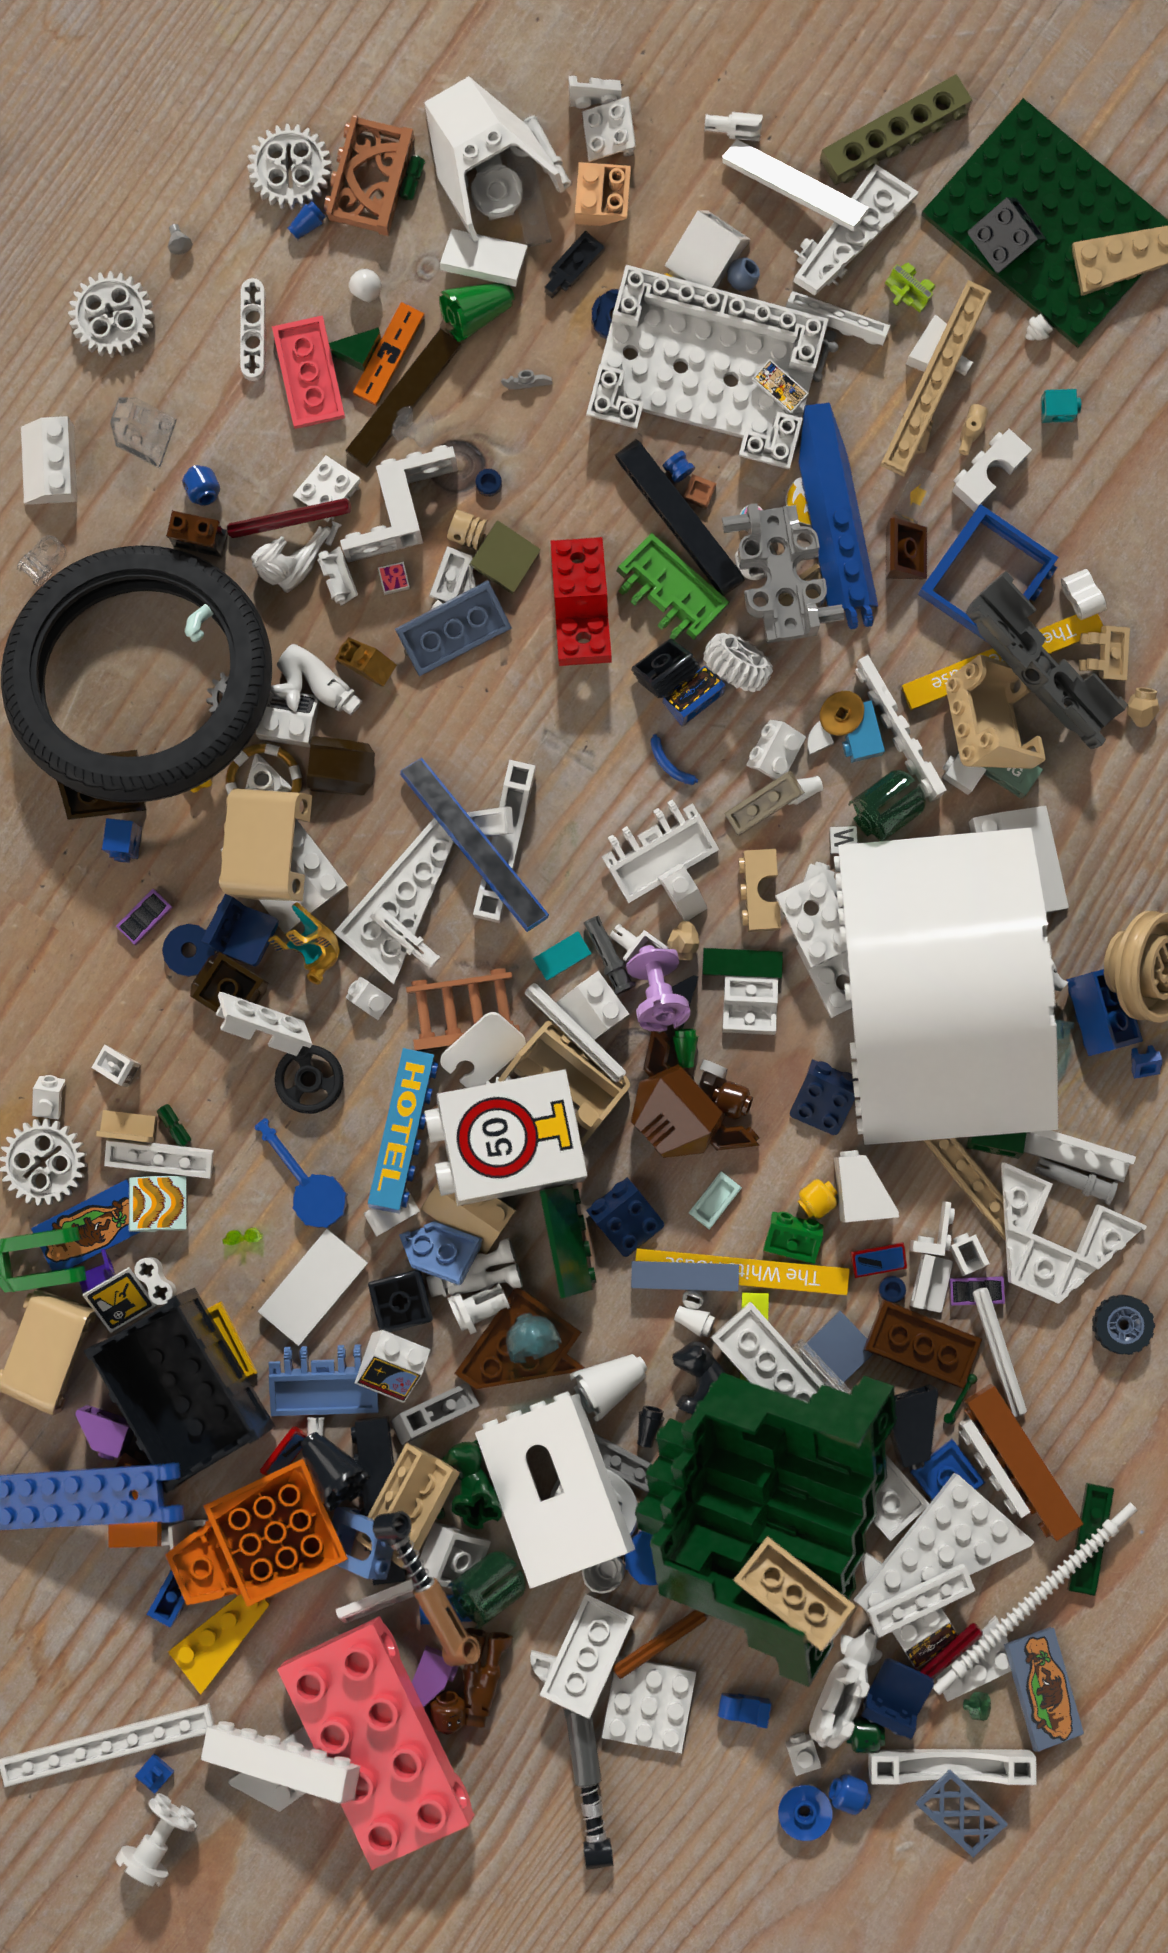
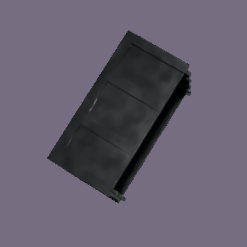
M195 1287L175 1295L167 1300V1304L116 1335L84 1350L88 1360L93 1361L110 1391L108 1395L113 1403H117L138 1439L136 1441L141 1451L144 1450L151 1464H180L181 1478L162 1480L163 1490L166 1494L244 1445L256 1441L275 1427Z

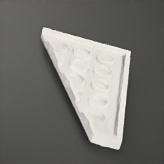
M954 1473L854 1598V1601L866 1611L960 1564L965 1565L969 1575L1031 1547L1034 1541L962 1477Z

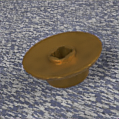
M839 691L832 694L826 699L820 710V723L824 730L837 736L846 735L854 731L860 725L864 716L863 701L857 694L851 691ZM847 712L845 718L841 719L843 713Z

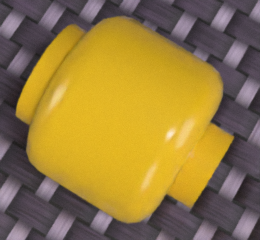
M815 1179L799 1191L800 1200L797 1202L809 1218L814 1216L817 1219H821L837 1206V1200L834 1196L838 1192L829 1181L824 1184L821 1180Z

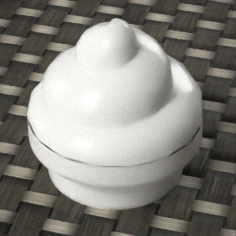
M1039 314L1037 317L1033 316L1029 319L1025 338L1031 341L1047 339L1050 337L1049 333L1053 329L1043 315Z

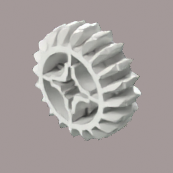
M726 633L716 634L705 647L703 659L706 665L720 679L734 685L736 688H741L744 691L749 690L750 692L760 691L771 678L773 666L769 662V658L764 656V653L759 651L756 646L742 640L741 637H735L733 634L728 635Z

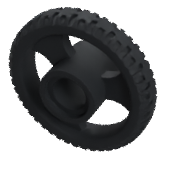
M312 1045L310 1048L303 1046L297 1056L286 1053L276 1068L275 1088L278 1096L286 1106L299 1113L314 1114L328 1109L336 1102L343 1089L344 1075L338 1059L330 1051L320 1046ZM313 1054L324 1058L330 1064L334 1076L324 1078L322 1072L311 1065ZM295 1060L300 1066L294 1078L296 1085L286 1089L284 1084L285 1072L289 1064ZM307 1072H313L316 1076V1082L311 1087H306L302 1081L304 1074ZM322 1088L328 1093V1097L317 1104L305 1105L300 1103L304 1092L314 1093Z

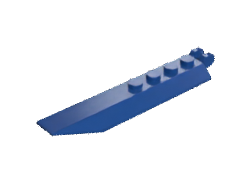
M830 402L805 405L798 463L811 527L817 533L819 540L818 562L822 579L825 578L827 607L842 604L850 629L858 627L855 609H860L864 626L870 627L874 623L871 607H878L848 454Z

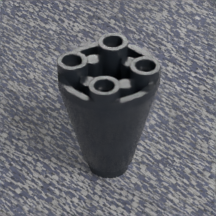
M318 1432L311 1433L301 1442L302 1454L319 1498L328 1511L334 1510L346 1499L349 1501L356 1499L362 1493L360 1487L371 1476L361 1464L325 1436L319 1435Z

